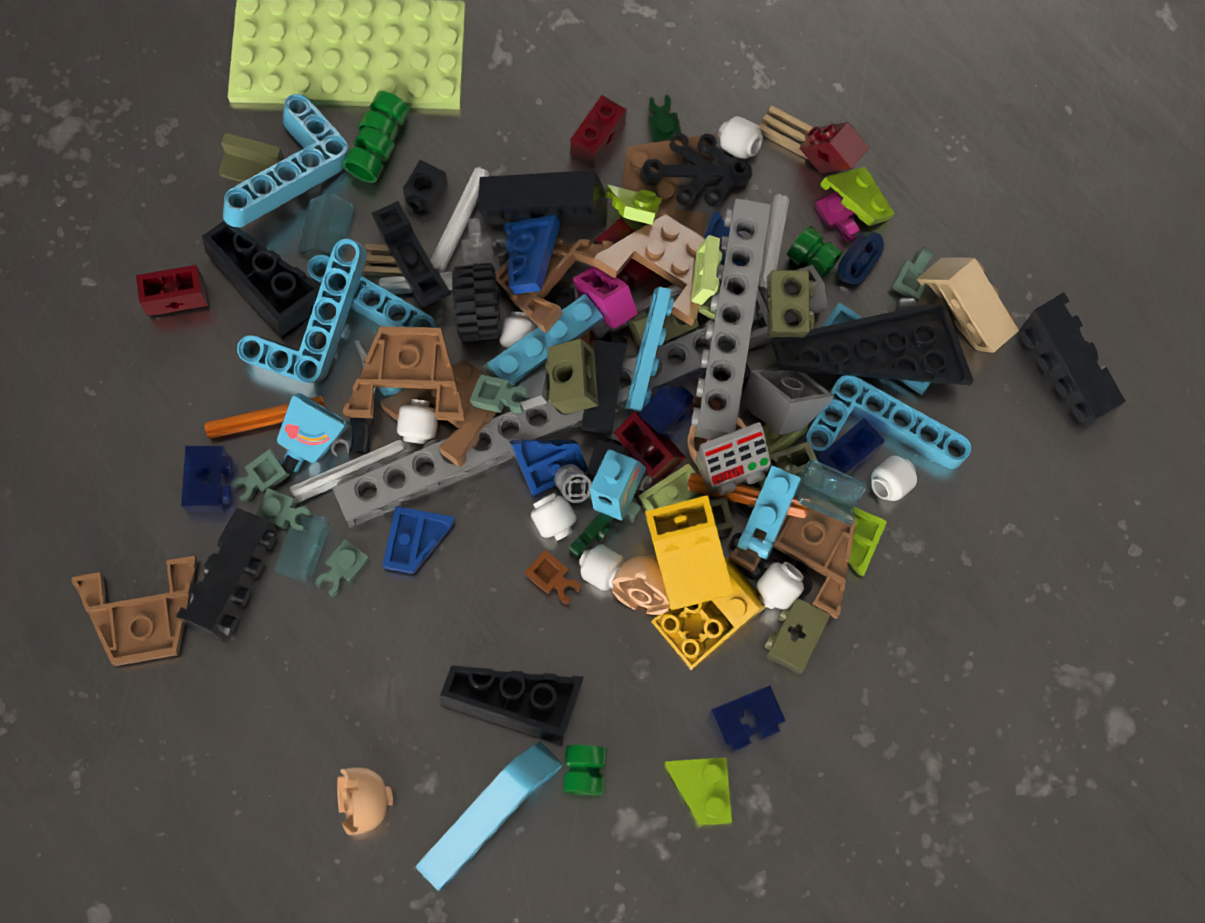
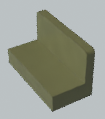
M225 132L221 141L225 156L218 173L221 177L244 182L285 158L280 147Z

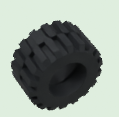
M492 263L454 266L452 289L459 338L462 342L499 339L501 322L494 266Z

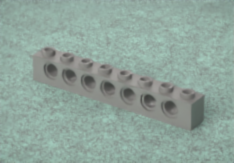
M735 198L733 209L727 208L724 227L730 228L728 237L722 236L720 251L722 255H725L724 265L719 264L716 277L719 278L720 283L719 293L716 292L712 296L710 310L716 311L714 321L708 320L705 339H711L710 349H704L701 368H706L705 379L699 378L696 396L702 398L700 408L694 407L691 426L697 427L695 437L714 440L736 430L771 204ZM740 231L748 232L751 235V237L742 238L737 233ZM742 259L747 265L737 266L733 263V260ZM738 287L742 290V293L738 295L732 294L728 288ZM733 315L738 321L728 323L724 320L723 316ZM728 343L734 350L724 352L718 345ZM721 371L726 373L729 379L719 381L713 374ZM717 400L720 401L725 408L716 411L713 410L708 403Z

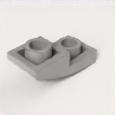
M546 364L539 366L521 379L519 386L527 389L529 394L528 399L518 398L515 400V402L522 404L524 410L548 403L547 390L550 387Z

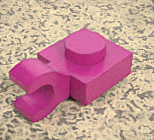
M834 192L815 202L814 208L828 230L837 227L846 243L857 238L856 233L859 232V228L855 221L852 220L855 212L840 203L843 197L839 193Z

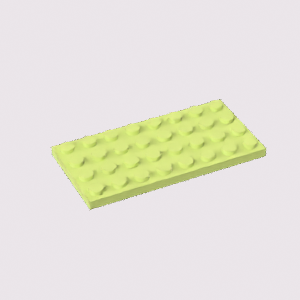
M237 0L228 99L230 102L284 104L288 96L300 94L308 98L313 105L369 107L378 91H386L402 99L409 108L460 109L465 1Z

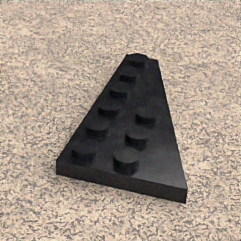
M945 301L810 329L805 337H773L771 341L779 370L971 386L974 381Z

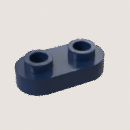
M862 232L841 258L838 265V275L843 282L851 284L861 283L879 260L884 250V240L879 233Z

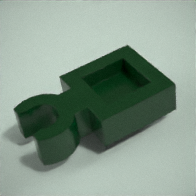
M665 95V105L659 107L655 104L654 97H650L649 110L654 115L648 118L652 143L671 140L674 134L681 133L677 112L669 113L671 98L669 95Z
M600 513L584 529L583 533L571 543L568 551L578 560L590 545H593L598 539L603 542L612 533L614 528L611 525L614 518Z

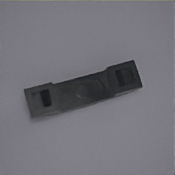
M399 201L372 212V217L389 252L419 303L425 307L451 295L439 271L432 265L412 230L411 222Z

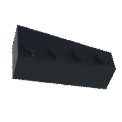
M595 170L486 176L479 178L477 210L486 222L492 224L511 223L556 215L561 222L560 225L607 227L608 199L605 198L606 190Z
M225 221L202 235L205 253L280 337L311 315L321 286L320 282H314L301 269L292 267L282 260L281 256L276 252L267 250L258 244V240L239 227L230 226Z
M1065 292L1034 309L1019 329V332L1021 333L1023 343L1028 348H1031L1038 357L1041 369L1049 373L1054 380L1058 393L1062 397H1066L1071 404L1074 416L1088 428L1118 410L1126 401L1107 367H1100L1097 363L1099 360L1098 351L1093 342L1089 343L1083 338L1080 327L1083 324L1078 315L1073 317L1070 315L1065 306L1070 301Z
M236 507L218 539L217 546L221 549L218 554L214 552L208 557L204 565L205 577L203 581L199 583L194 582L189 591V596H191L190 604L187 609L181 607L176 618L190 629L224 642L226 636H230L235 630L238 620L235 616L240 606L244 607L250 597L251 589L248 588L253 577L257 578L262 571L264 565L262 558L266 549L270 550L274 545L277 537L274 524L268 519Z
M451 665L440 694V701L442 706L562 745L584 676L572 675V677H565L550 673H543V675L523 673V671L511 670V672H504L488 668Z

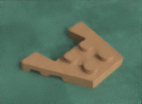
M711 133L717 139V134ZM702 135L687 137L689 140L688 145L708 162H713L714 159L709 154L700 152L697 147V143ZM671 140L627 147L621 188L639 192V190H649L656 193V197L662 198L661 207L656 219L666 214L704 237L707 213L676 209V195L679 191L680 177H663L661 182L655 186L645 184L640 178V170L649 159H658L666 165H682L685 158L670 149L669 143ZM675 141L677 145L683 146L680 141ZM703 141L706 146H711L709 142ZM650 167L653 172H658L655 168Z
M665 214L656 219L653 225L648 224L596 254L592 265L613 278H616L630 259L633 258L683 289L673 303L671 314L690 326L694 325L700 304L691 302L696 250L705 240L704 237Z
M556 238L541 291L515 295L509 287L507 262L496 273L497 286L543 332L547 333L562 316L563 312L559 305L544 300V298L576 260L594 266L592 263L596 254L612 246L614 243L603 241L602 244H591L590 240L579 239L577 243L564 242L563 238Z
M380 326L364 361L366 364L359 379H356L352 388L351 398L343 408V415L348 418H373L376 387L437 389L435 410L437 420L465 421L464 410L441 328Z
M465 359L452 365L465 414V421L448 420L459 429L439 446L441 454L460 468L467 460L466 454L469 449L475 447L480 439L479 433L484 425L489 424L496 414L494 411L473 407L469 400L480 375L486 374ZM406 388L382 400L380 405L383 411L398 421L400 407L405 404L411 405V399L430 401L429 407L436 409L437 389Z
M800 492L795 497L809 502L807 516L799 518L787 515L773 548L827 577L812 605L837 619L842 607L841 603L856 522ZM759 529L755 532L754 537L764 541L767 532ZM738 547L730 554L729 560L754 573L761 557L758 556L756 551L749 548L746 551Z
M195 555L166 560L169 593L106 604L102 573L97 572L71 577L72 583L82 599V604L95 626V631L112 665L120 666L179 655L185 624L176 618V615L181 607L187 609L191 597L189 596V591L194 583L198 563Z

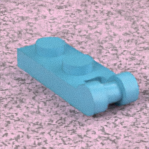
M771 466L737 547L746 551L749 548L758 552L759 557L768 559L802 481L801 477ZM757 528L767 532L764 541L754 537Z

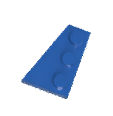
M556 215L504 224L508 237L506 249L509 252V261L507 262L509 287L515 295L542 290L561 224Z

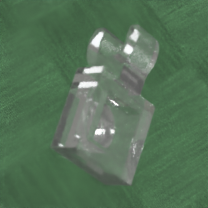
M479 218L468 219L470 239L461 240L464 265L492 263L494 266L491 237L482 238Z

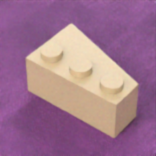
M975 257L940 258L920 275L917 281L922 286L927 283L938 296L935 302L945 301L947 308L957 318L953 322L954 325L976 351L994 353L1019 331L1014 323V316L1003 305L997 288L989 282L984 273L983 265Z

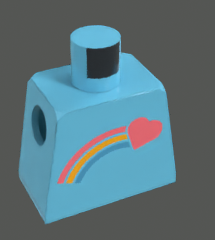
M301 393L293 395L277 437V443L288 449L281 464L291 471L298 472L304 459L313 464L317 463L348 428L350 422Z
M608 450L590 488L593 509L622 521L645 473L646 467L633 458Z

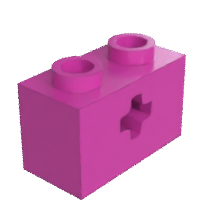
M592 266L572 279L579 298L586 294L604 316L603 322L611 328L615 329L625 324L630 318L638 314L629 286L619 278H613L599 268Z

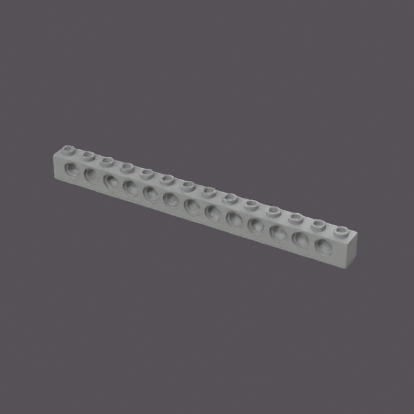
M708 322L701 325L700 329L693 333L687 331L674 337L672 342L657 347L655 358H659V364L656 371L657 374L649 379L648 388H651L650 398L706 374V368H701L703 353L698 351L696 346L706 344L710 347L711 339H705ZM728 343L718 345L724 352L734 350ZM634 355L624 357L621 379L626 380L629 386L623 389L619 388L615 413L626 409L625 405L637 357ZM676 355L680 356L684 362L675 365L668 358ZM549 399L548 403L523 410V413L512 412L509 408L507 413L498 417L495 415L489 424L484 425L479 433V438L489 440L491 442L486 449L471 447L466 454L467 460L461 468L441 454L439 446L447 439L442 441L434 439L427 442L423 449L414 453L407 451L395 457V461L389 464H376L368 468L366 473L361 476L343 478L337 483L338 486L332 489L349 527L352 528L394 510L395 506H403L515 457L509 441L554 440L580 429L584 410L564 414L549 402ZM534 415H543L547 419L541 425L533 424L530 421ZM510 426L519 430L517 435L513 437H507L502 432ZM423 463L434 465L433 470L428 474L418 472L419 466ZM396 475H402L405 477V481L400 486H392L389 484L391 478ZM368 487H373L377 490L375 496L370 499L361 497L362 491Z

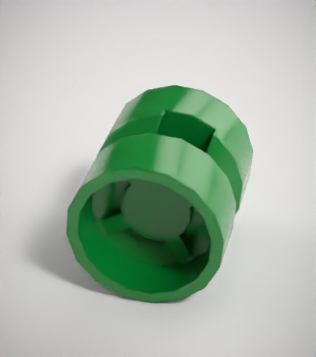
M378 91L369 106L371 111H367L358 124V130L360 131L362 127H371L384 133L394 141L399 132L397 126L404 124L410 113V108L396 95L386 91Z
M362 127L354 141L355 147L350 148L342 164L350 174L358 179L375 183L384 168L382 162L388 161L395 148V144L387 135L371 127Z
M810 225L797 237L786 255L799 266L806 264V267L813 265L823 279L836 265L843 251L831 242L824 243V236Z
M591 745L566 746L565 765L569 767V771L564 773V793L604 795L605 775L601 773V770L606 767L607 748Z

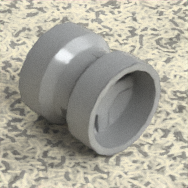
M567 464L558 469L554 482L565 499L571 503H579L586 500L591 494L590 488L592 483L581 468L574 464Z

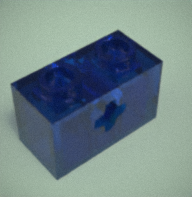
M662 386L638 415L660 435L675 434L693 413L694 407L697 408L698 406L692 401L695 398L694 395L683 386L679 388L676 386Z
M863 418L818 456L817 460L820 464L821 475L835 488L877 453L885 440Z
M185 446L181 506L187 513L225 514L226 504L231 502V487L227 486L228 474L233 472V458L229 456L223 446ZM209 475H212L214 479H209ZM209 479L208 485H205L203 481Z
M770 685L711 709L709 712L723 748L732 746L734 751L750 745L751 741L749 738L761 734L764 739L780 732L779 726L786 721ZM744 713L748 717L755 716L756 720L753 722L752 728L748 723L742 725L741 720L745 716Z

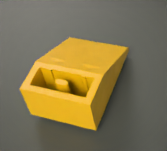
M708 495L645 511L671 610L734 595Z
M729 557L725 558L734 595L671 610V607H669L667 612L657 615L651 621L691 670L766 608L759 600V592L736 565L729 560Z

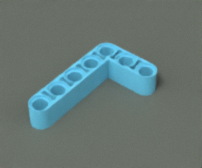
M300 94L288 96L284 103L282 119L285 129L303 149L236 185L225 193L223 219L228 225L233 227L245 226L343 170L342 162L348 150L346 140L305 96Z
M342 239L335 244L300 349L265 337L249 335L243 337L237 345L239 357L247 363L303 383H319L323 381L328 375L366 261L367 252L365 247L351 239ZM353 246L356 250V256L352 261L347 262L344 258V251L347 247ZM339 275H343L346 279V285L341 291H338L334 285L335 279ZM329 304H333L336 307V315L331 320H328L325 316V309ZM322 332L326 336L327 341L326 345L319 349L316 346L315 338ZM256 341L260 346V353L254 358L250 353V346ZM282 351L288 355V363L284 368L278 364V356ZM310 361L314 362L317 367V372L312 378L306 374V366Z
M317 255L309 260L307 271L314 282L322 283L323 277L316 276L318 271L327 268L330 257ZM343 275L336 277L334 282L335 288L338 291H341V288L346 285V279ZM360 276L350 306L352 310L381 327L437 328L434 319L430 315ZM372 298L380 300L375 306L366 305L367 301ZM396 313L405 314V317L400 321L391 319ZM379 387L380 392L385 397H390L406 389Z
M844 375L837 380L830 392L834 396L832 402L816 416L803 443L809 441L817 459L825 457L849 415H852L949 469L959 467L971 452V444L963 435L860 378ZM840 388H849L854 396H844L841 394ZM867 403H876L880 411H871L868 409ZM825 413H835L838 415L839 421H829ZM894 417L903 418L907 426L900 427L895 424ZM921 432L930 433L934 441H925L921 437ZM811 438H821L824 441L825 446H814L811 442ZM948 447H956L960 452V457L952 456L948 451Z
M541 741L517 756L424 856L416 868L440 891L529 795L550 780L562 767L563 763Z

